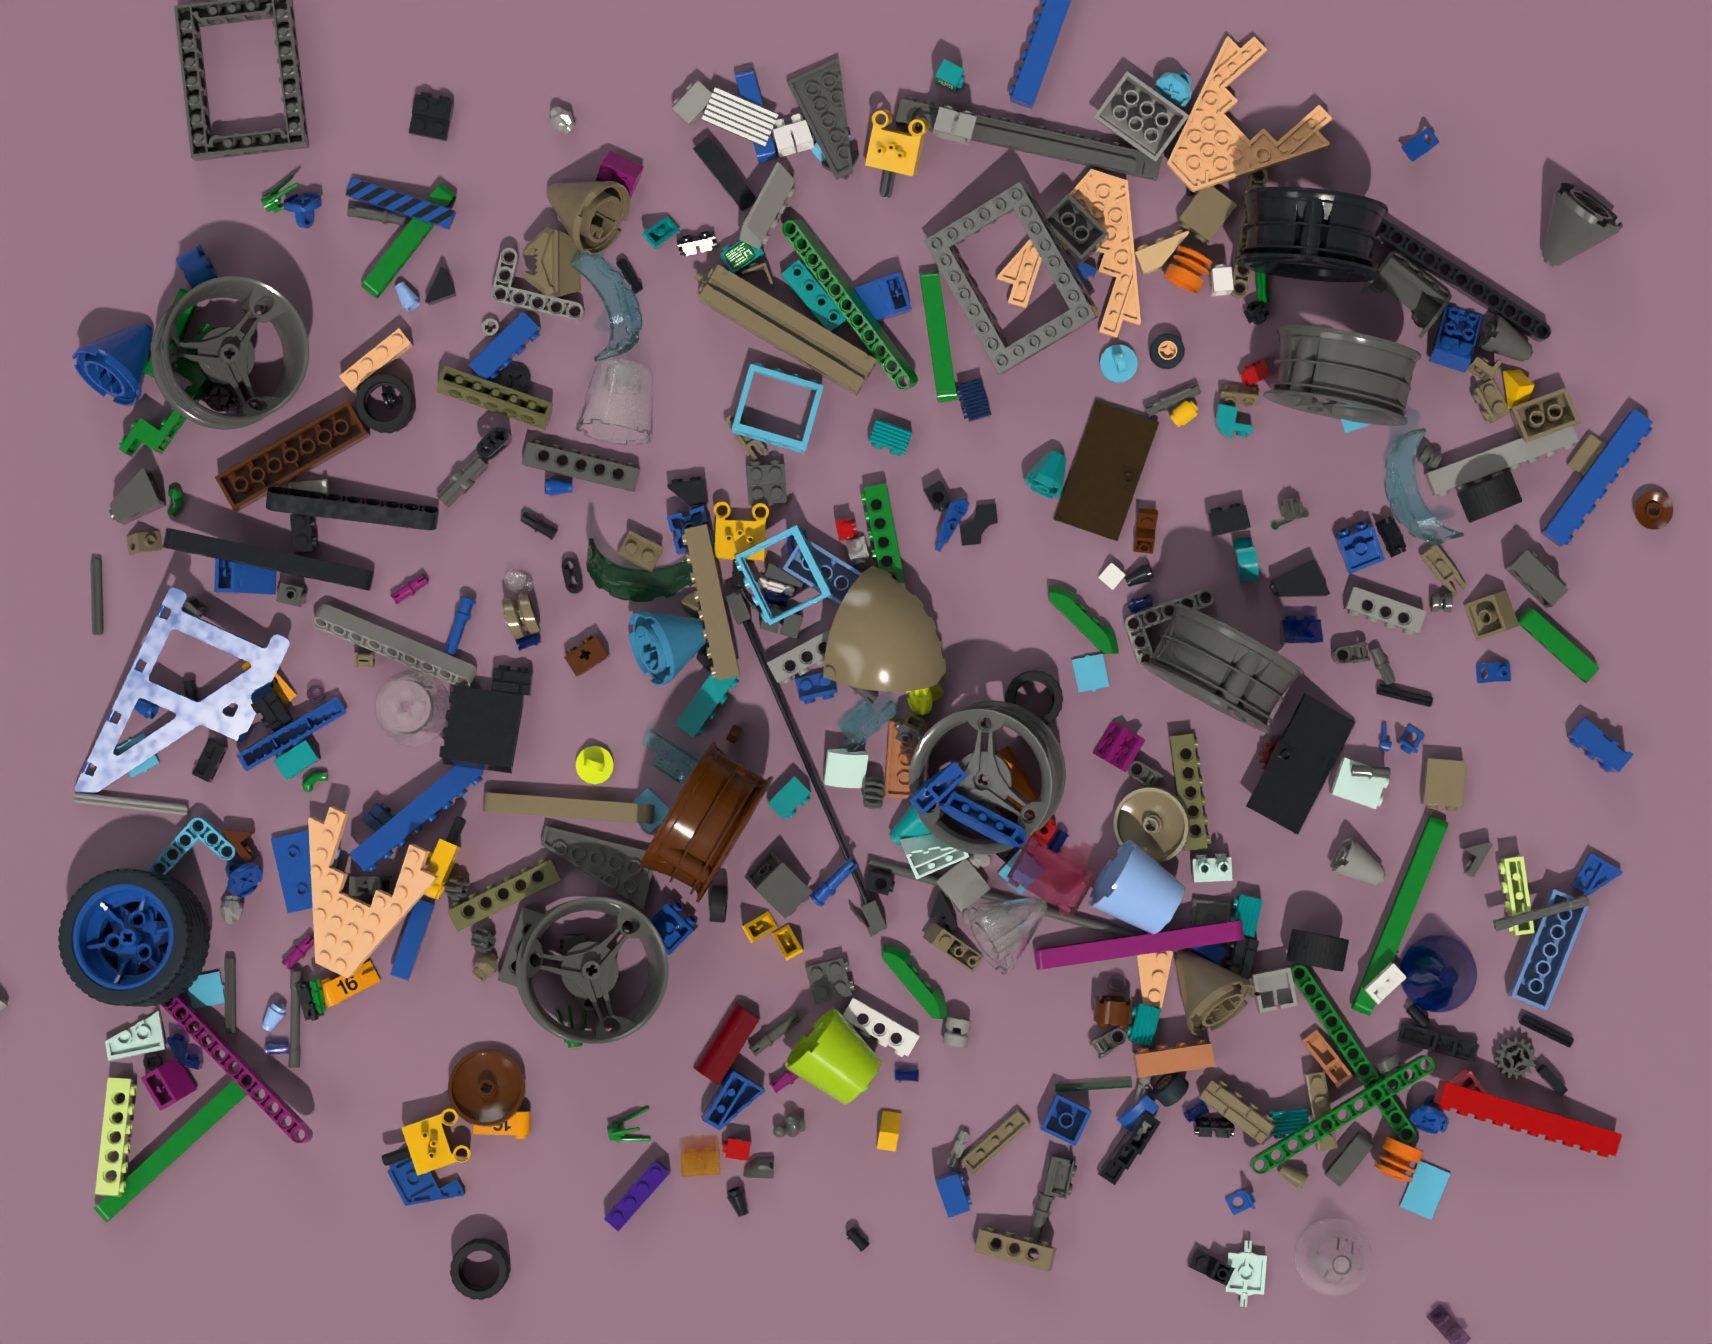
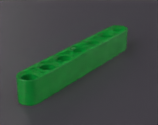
M441 183L426 201L449 208L456 199L457 194ZM412 218L366 277L361 287L376 299L379 298L435 225Z
M939 270L920 273V282L938 403L956 401L957 393Z

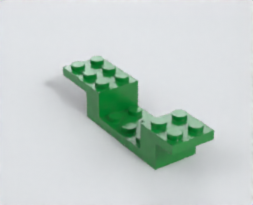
M208 323L206 326H201L197 332L198 337L194 342L191 341L190 343L200 342L208 332L215 328ZM186 349V354L196 355L197 350ZM177 360L174 371L193 383L191 386H187L185 391L195 401L199 402L206 393V389L213 382L203 375L198 364ZM172 407V414L169 418L166 417L160 425L162 428L160 430L142 418L139 421L135 420L130 427L131 432L129 435H125L121 439L119 450L132 457L139 446L144 443L152 450L163 454L187 419Z

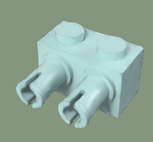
M1215 854V858H1207V855H1196V859H1191L1192 882L1233 880L1232 860L1226 854Z

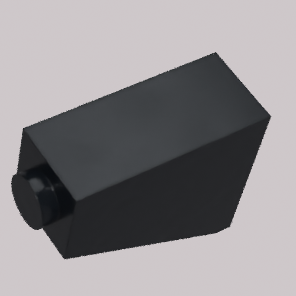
M1314 559L1270 580L1271 584L1269 585L1273 595L1277 594L1278 598L1325 597L1330 594Z

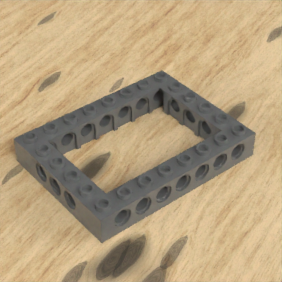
M218 0L174 6L191 158L194 161L309 148L292 0ZM274 18V21H272L276 33V40L274 42L278 51L277 63L281 77L279 82L282 86L283 95L281 101L284 104L285 113L283 120L286 122L287 131L273 128L272 131L259 132L256 130L254 133L211 136L199 27Z
M1026 181L1015 184L924 240L998 374L1009 371L1101 316ZM1015 211L1070 310L1013 344L1008 345L1006 342L1007 338L1003 337L997 326V320L993 319L988 310V304L984 303L978 292L979 288L975 287L969 276V270L965 269L960 260L961 256L956 253L953 245L963 243L965 238L981 232L980 229L988 224H994L1001 216Z

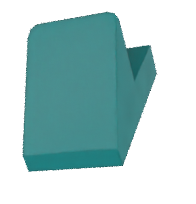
M667 216L643 232L642 235L654 249L659 250L680 229Z

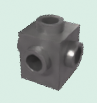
M908 712L904 721L900 720L895 729L898 731L895 739L912 747L915 740L920 741L924 733L921 729L926 720Z

